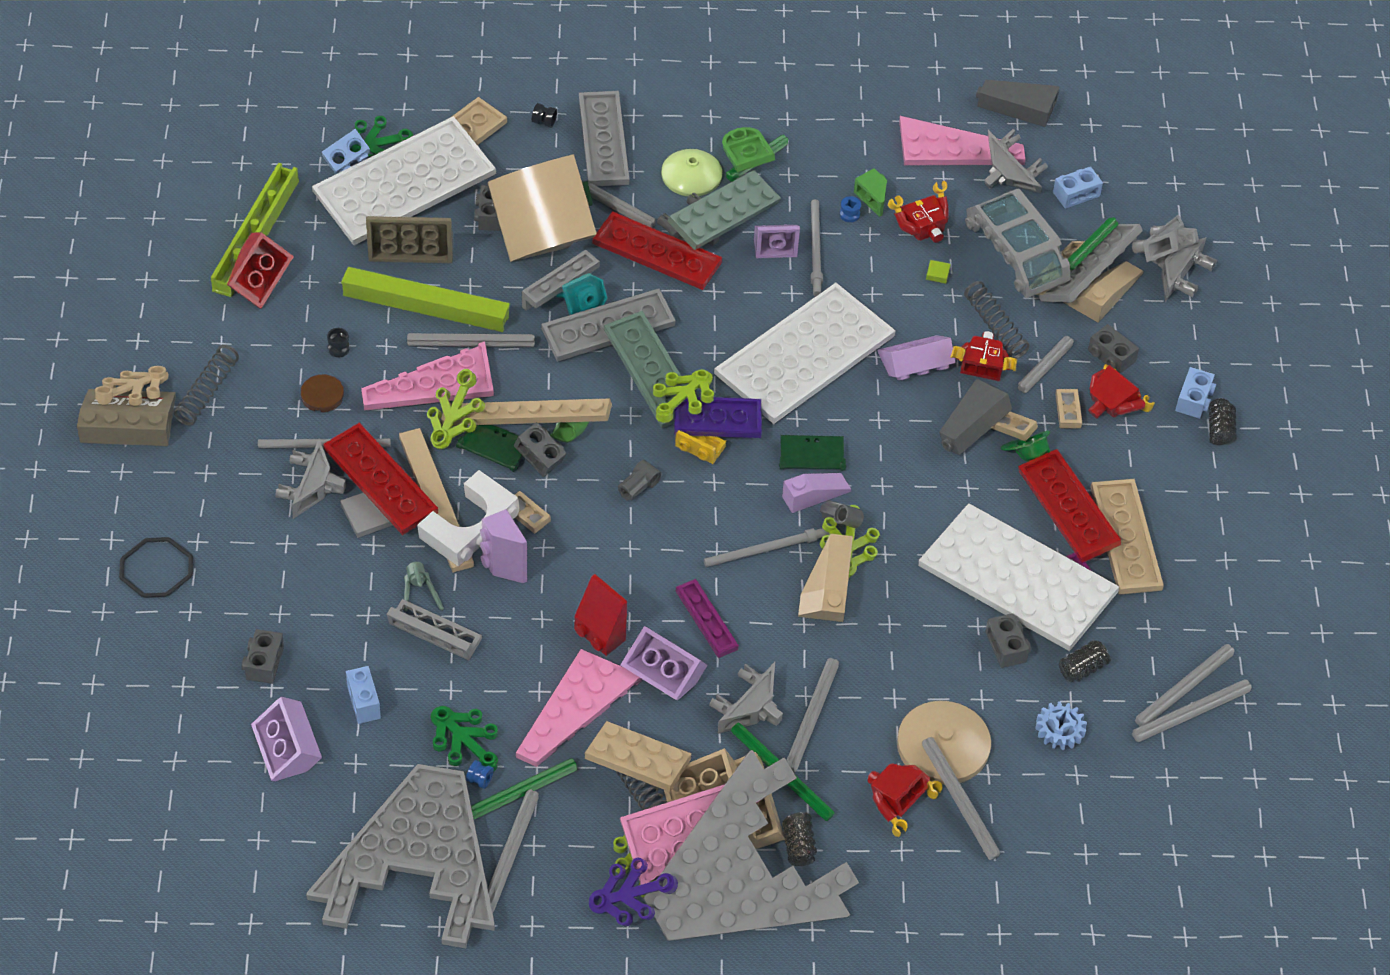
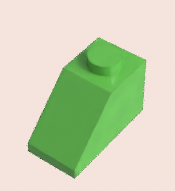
M873 168L855 178L854 193L879 217L883 215L887 180L883 174H880Z

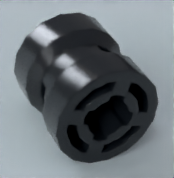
M537 103L533 109L532 122L537 124L544 123L545 126L552 128L557 118V108H546L543 104Z
M343 328L331 329L327 334L330 355L338 358L346 356L350 350L348 332Z

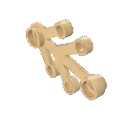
M163 366L150 367L148 372L122 371L120 379L107 377L102 380L103 386L95 389V399L99 404L106 405L111 403L114 396L132 390V393L128 396L129 404L133 406L142 404L141 393L143 387L148 383H151V385L146 389L147 397L150 399L160 397L159 385L168 379V372H166V368Z

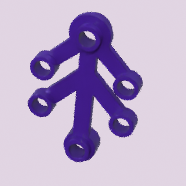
M637 857L632 860V871L620 890L613 892L618 881L626 875L624 866L613 864L609 869L610 877L603 889L596 890L591 894L589 907L597 914L608 912L616 918L618 924L627 927L633 922L632 914L624 910L621 911L613 905V903L622 901L637 911L640 918L651 920L655 915L654 908L641 903L634 897L656 891L672 894L678 887L677 878L671 874L663 873L656 881L634 887L640 875L648 868L646 860ZM642 862L641 868L637 869V864ZM620 868V873L615 875L616 869ZM667 879V884L663 887V882ZM601 897L602 902L601 904L597 905L598 900ZM649 909V914L644 916V911ZM627 915V920L623 922V916Z

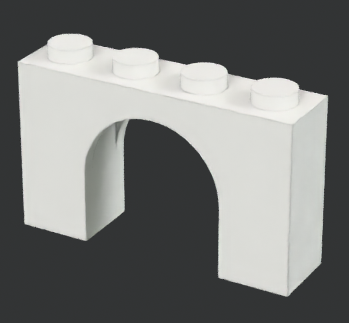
M480 470L464 483L465 497L486 512L485 517L507 509L512 519L518 515V497ZM432 511L417 525L419 538L458 567L464 561H468L473 553L481 547L482 537L480 529H482V520L470 527H457Z

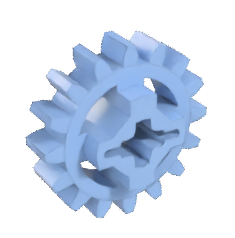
M1058 702L1056 707L1049 703L1048 709L1043 707L1041 714L1037 716L1035 729L1039 731L1038 737H1045L1044 744L1046 745L1051 742L1053 749L1057 745H1060L1062 750L1065 749V745L1072 749L1075 743L1080 744L1082 738L1085 737L1087 722L1083 721L1084 714H1077V707L1070 709V703H1067L1065 707L1062 706L1061 702Z

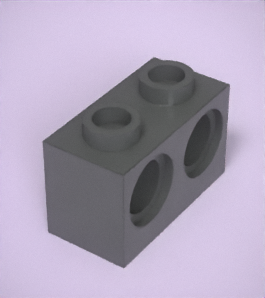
M481 185L480 194H476V206H479V209H475L474 221H478V230L501 231L489 186Z
M1107 324L1091 336L1088 351L1121 374L1136 362L1139 348Z
M537 422L518 436L514 447L543 477L561 464L567 454L563 446L555 442L547 429L541 427ZM530 438L536 439L538 443L532 442ZM545 454L551 455L553 459L548 458Z
M1014 613L988 619L985 633L1000 667L1004 668L1027 662L1031 646L1028 639L1024 638L1021 622L1016 620Z
M256 629L253 638H249L247 648L249 653L248 656L243 658L242 670H245L246 680L273 684L284 649L283 633Z

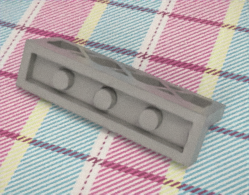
M584 250L522 290V308L526 311L532 307L538 308L563 291L562 285L599 268L600 261L587 250Z
M404 599L401 600L396 609L391 607L387 613L390 625L466 660H470L482 639V635ZM403 609L412 610L415 617L402 612ZM429 618L433 620L435 626L421 620ZM449 627L453 629L454 635L441 629ZM468 636L473 638L474 640L471 644L460 638Z

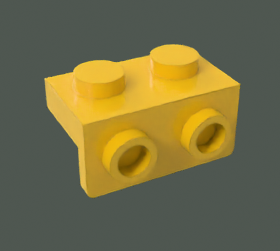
M678 430L675 446L682 451L697 456L703 461L713 464L726 447V441L715 436H690Z

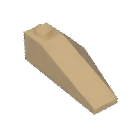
M1125 261L1095 278L1089 284V287L1077 296L1075 301L1063 303L1099 322L1140 278L1143 270Z
M830 534L801 593L798 617L843 622L853 536Z

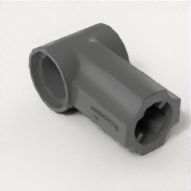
M641 460L635 466L633 473L618 485V491L625 500H633L647 487L653 488L661 479L662 472L646 460Z
M827 500L821 505L820 512L824 519L832 517L836 523L852 528L860 527L863 522L864 514L858 508Z

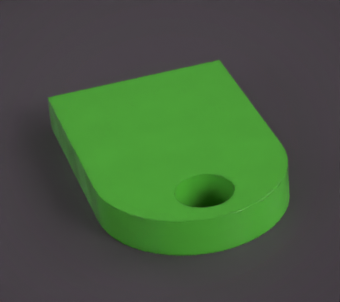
M737 128L728 132L722 139L724 152L737 172L775 160V154L761 132L755 128Z

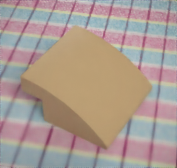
M574 154L533 165L488 182L510 262L569 248L574 242L596 236V230Z
M724 748L690 762L670 792L664 790L667 803L725 785L745 756L733 760ZM754 752L755 755H756V757L758 758L760 764L762 765V767H763V769H764V766H763V763H762L761 758L758 756V754H757L756 752ZM771 793L756 803L768 824L748 835L755 849L785 840Z

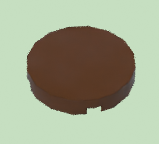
M327 374L312 376L301 387V400L309 410L329 412L336 409L343 401L344 387L333 376Z

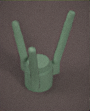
M421 562L410 563L406 567L407 575L404 576V600L409 602L411 583L412 585L422 587V584L426 582L441 611L444 610L441 600L430 580L429 573L425 572L424 565Z

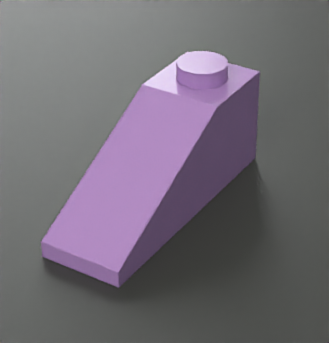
M841 473L802 474L784 481L782 497L790 511L794 513L849 493L851 488Z

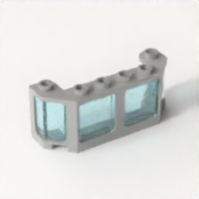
M1019 188L966 209L967 218H965L968 229H972L974 232L979 231L980 227L983 229L986 238L993 242L996 251H1000L1005 262L1010 264L1015 270V288L1025 298L1071 280L1069 261L1062 256L1060 251V245H1062L1060 238Z

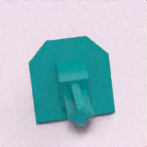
M590 273L562 285L563 291L556 295L559 298H565L569 315L602 306L607 300L603 280Z

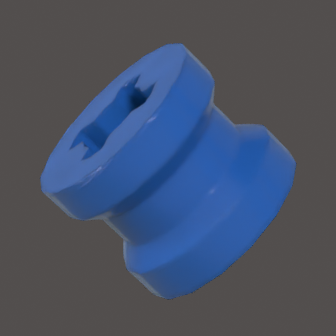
M853 196L842 199L840 210L842 220L845 222H855L859 219L860 200Z
M475 760L467 772L466 781L469 783L475 782L480 788L485 789L491 781L494 768L489 765L485 767L480 761Z

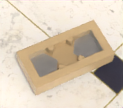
M1056 389L1055 396L1059 427L1081 428L1082 417L1078 389Z
M1009 412L991 429L1026 441L1038 428L1037 421Z
M521 491L515 494L519 500V513L515 518L534 534L551 521V516Z

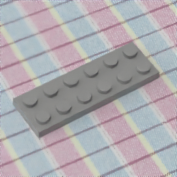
M619 91L579 93L588 184L595 186L629 185Z
M1118 224L1075 270H1070L1071 280L1050 288L1044 295H1038L1040 300L1052 303H1070L1075 301L1077 296L1087 289L1089 284L1099 277L1101 272L1111 265L1113 260L1123 253L1130 243L1137 239V236L1143 231L1141 225Z
M655 289L543 323L541 329L558 362L612 345L604 331V325L637 312L643 311L655 332L675 326V319L660 289Z

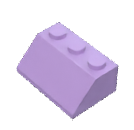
M935 335L878 349V354L889 376L897 377V380L910 378L909 374L917 373V375L927 374L929 369L933 368L937 370L947 369L949 364L956 363L955 358H950L953 349L951 338Z
M507 509L483 518L482 529H480L482 537L480 546L483 551L481 561L483 566L489 568L493 576L520 583L527 582V541Z
M644 626L622 661L621 666L678 701L696 685L707 664Z
M280 697L251 724L271 781H278L307 772L322 758L302 702Z

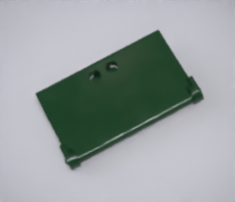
M493 424L476 425V429L473 432H466L456 444L457 448L467 450L509 468L512 472L516 471L519 461L523 457L514 447L519 435Z
M780 436V469H839L845 471L844 436Z

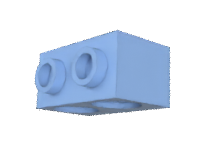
M356 129L322 151L323 158L335 174L350 168L357 162L360 163L368 159L370 154V148ZM355 144L361 146V150L358 152H352L350 148ZM342 156L344 161L341 164H336L333 162L334 158Z
M1090 166L1056 178L1053 193L1066 209L1100 197L1103 182Z
M1190 367L1175 411L1200 419L1202 412H1207L1211 401V399H1208V395L1213 396L1216 384L1213 383L1215 374Z
M369 666L346 671L347 688L358 724L381 719L380 703Z

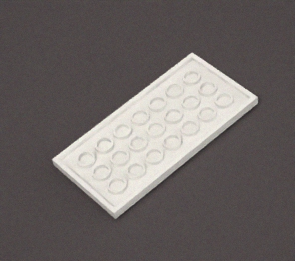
M453 116L313 185L312 190L351 243L356 245L367 239L366 216L412 217L495 175L496 168Z
M834 283L714 368V374L742 398L761 399L762 415L775 424L893 338L895 330L840 285Z
M969 503L919 559L918 565L1005 615L1014 613L1016 620L1020 621L1022 625L1068 651L1074 647L1119 591V586Z

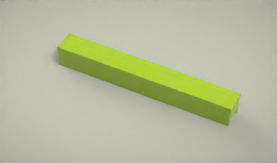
M278 162L211 276L212 292L228 297L233 296L235 290L230 288L227 283L239 252L251 233L262 232L268 236L299 182L298 169L296 167H293L291 170L282 167V163Z
M348 267L341 281L343 296L499 332L504 331L505 322L509 318L510 303Z

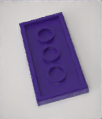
M697 397V400L702 403V410L699 414H691L688 411L689 403L686 398L674 409V435L680 430L690 436L761 438L762 436L761 399L714 397L711 403H704L701 401V397Z

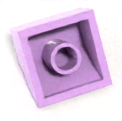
M798 225L755 226L754 246L756 258L797 257L800 227Z

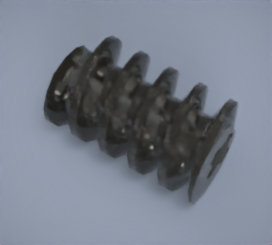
M1224 398L1214 399L1209 404V441L1213 445H1227L1235 442L1237 439L1236 407Z
M1092 640L1088 645H1084L1081 649H1077L1074 653H1070L1067 657L1062 658L1059 661V668L1068 682L1072 683L1074 680L1080 682L1083 680V677L1087 678L1090 676V673H1095L1097 668L1102 669L1104 664H1110L1111 658L1106 647L1100 641Z
M807 812L791 814L782 823L788 861L794 866H806L814 863V855L817 853L816 841L813 838V824L810 822L812 818L811 814Z

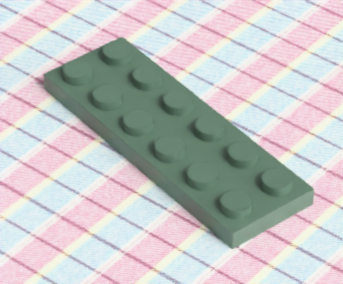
M753 170L672 214L667 221L696 250L778 204L781 198Z
M643 311L604 325V331L656 418V408L659 404L668 403L676 395L655 397L653 395V386L657 383H662L666 387H675L668 386L665 383V376L669 372L677 373L678 376L681 375ZM686 383L677 384L676 386H686ZM674 410L672 421L667 423L658 421L661 428L674 424Z

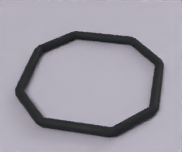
M169 537L145 538L120 559V580L144 598L167 597L193 575L192 554ZM147 542H169L189 558L188 575L167 592L144 593L124 577L125 559Z

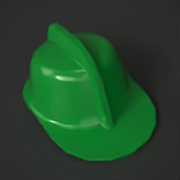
M1050 430L1030 436L1026 441L1021 439L1013 440L1002 445L1000 448L1001 450H1015L1021 459L1029 462L1051 452L1047 436L1051 432Z

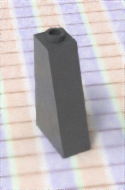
M985 80L983 86H979L976 93V98H979L977 107L1046 127L1056 105L1060 87Z
M979 379L974 381L939 432L943 448L957 455L963 453L1012 410L1008 393Z

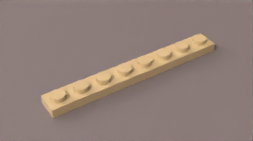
M610 399L486 402L482 412L476 413L473 411L455 421L453 426L461 424L465 418H471L476 422V425L608 421L612 403ZM462 403L460 408L464 407L469 403ZM444 413L442 414V417H441V422H442V424H443L444 421H445Z

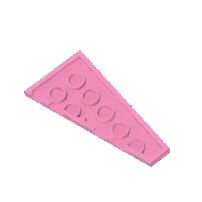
M900 116L899 123L904 165H992L988 136ZM1015 143L1008 151L1021 165H1025L1024 145Z
M485 341L479 343L478 347L468 350L466 348L460 350V354L455 356H445L417 367V370L408 374L407 372L398 374L399 377L389 381L385 379L361 388L364 411L440 402L435 394L441 387L450 391L449 401H454L460 387L457 375L463 369H469L476 375V384L468 389L464 399L494 396Z
M581 649L518 748L516 758L537 767L556 752L557 747L566 740L572 739L579 729L585 728L605 712L617 698H622L627 694L628 689L633 685H638L642 678L624 667Z
M724 785L620 817L632 859L639 857L646 860L648 864L647 870L639 877L640 885L651 882L662 873ZM642 862L637 864V869L641 868Z

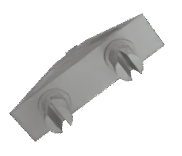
M1012 129L999 140L988 130L992 168L989 170L990 175L985 179L986 186L990 189L999 182L1000 185L1005 183L1006 185L1042 193V187L1035 180V177L1048 168L1047 164L1041 165L1042 159L1039 158L1028 169L1024 168L1008 151L1012 145L1021 139L1020 135L1014 136L1015 130Z
M1177 215L1166 225L1151 227V236L1147 240H1135L1132 243V249L1134 253L1145 252L1146 261L1149 262L1178 251L1185 245L1196 243L1199 240L1197 229L1184 228V223L1180 216Z
M1206 237L1199 239L1196 243L1185 245L1178 251L1152 260V262L1162 268L1161 275L1165 302L1176 290H1180L1192 298L1196 294L1198 285L1183 280L1192 265L1199 264L1209 271H1212V268L1215 267L1217 259L1202 254Z
M320 439L316 444L314 452L311 454L292 450L293 455H290V464L307 466L300 486L292 488L278 484L279 489H276V498L293 500L291 506L293 519L323 500L326 493L343 494L345 491V479L336 477V475L330 472V466Z
M775 662L763 674H759L749 665L744 664V670L742 668L739 670L738 677L743 678L752 686L736 703L731 704L719 694H716V700L712 698L710 707L724 714L718 723V734L730 731L738 722L746 727L757 724L760 720H767L775 726L782 721L783 713L777 709V705L772 701Z

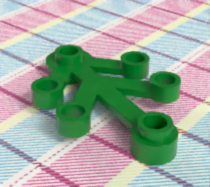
M377 116L374 120V126L364 141L370 148V152L376 155L384 151L379 146L400 143L412 137L413 133L409 129H402L398 134L376 138L380 131L386 127L387 123L384 116ZM357 120L355 122V129L359 134L365 133L367 130V123L364 120ZM378 121H383L384 123H383V124H378L377 122H378ZM358 125H363L364 127H363V128H358L357 126H358ZM358 144L352 145L350 150L358 152L361 150V146Z
M439 706L433 709L431 712V722L437 727L436 736L433 738L434 750L441 752L446 749V728L453 733L452 747L448 754V762L451 766H459L462 763V742L479 758L483 766L489 765L494 768V771L498 768V757L493 752H486L471 738L485 737L489 740L495 739L498 735L497 726L489 723L484 728L460 727L456 723L470 722L472 725L480 724L482 722V712L479 709H472L469 713L453 712L446 706ZM474 715L479 716V717L476 718V719L472 718V716H474ZM488 730H493V731H495V732H493V733H488L487 731H488ZM443 742L442 745H437L436 743ZM456 756L459 759L453 760L451 758Z

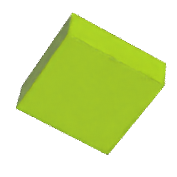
M930 260L926 280L946 284L951 264Z

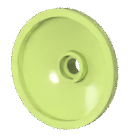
M685 149L671 154L664 161L661 175L665 185L673 192L683 196H689L692 193L702 196L714 191L719 186L722 180V167L714 156L705 151Z

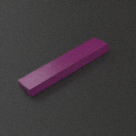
M694 579L677 586L676 593L716 656L720 658L737 651L739 645L698 581Z

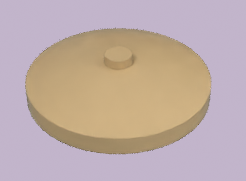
M950 701L924 703L910 711L900 725L897 747L905 765H916L930 777L931 782L939 781L945 785L922 746V741L929 737L934 738L959 783L976 776L988 761L991 749L989 730L980 716L966 706Z

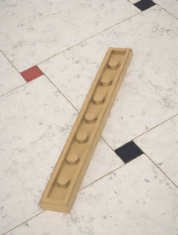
M420 428L399 433V439L419 488L438 507V515L450 524L459 527ZM472 557L468 561H464L459 567L447 559L452 573L474 567Z

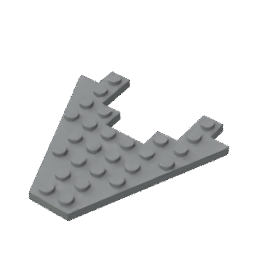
M753 750L748 752L661 874L668 873L677 878L678 887L676 891L672 894L656 891L644 896L643 900L645 903L654 908V919L667 941L837 919L850 915L839 895L859 882L847 862L807 886L804 885L794 866L789 867L772 878L748 835L768 824L756 802L797 778L785 757L763 769ZM667 879L664 880L663 887L666 886Z
M421 764L416 765L307 892V900L327 903L322 918L323 925L347 928L359 887L383 890L388 871L393 870L434 877L429 893L430 898L452 902L441 939L443 945L466 948L472 927L495 930L464 771Z

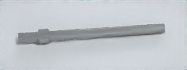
M814 199L811 201L813 269L811 283L813 284V295L817 296L821 293L823 273L821 272L819 201Z
M390 438L375 439L382 447H391ZM258 439V448H315L319 439ZM320 439L322 447L324 448L323 444L331 439Z
M812 528L805 530L802 534L704 558L705 567L802 542L811 543L817 541L818 538H822L824 535L830 534L823 528L817 530Z

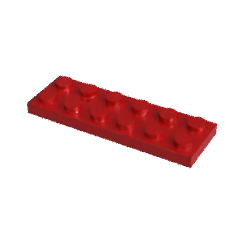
M613 211L592 240L594 245L701 290L705 288L722 263V257L701 248L694 250L685 241Z
M360 422L323 444L324 450L402 535L417 527L432 511L436 514L439 513L438 507Z
M1058 449L1018 466L1019 473L1081 563L1121 545L1120 537Z

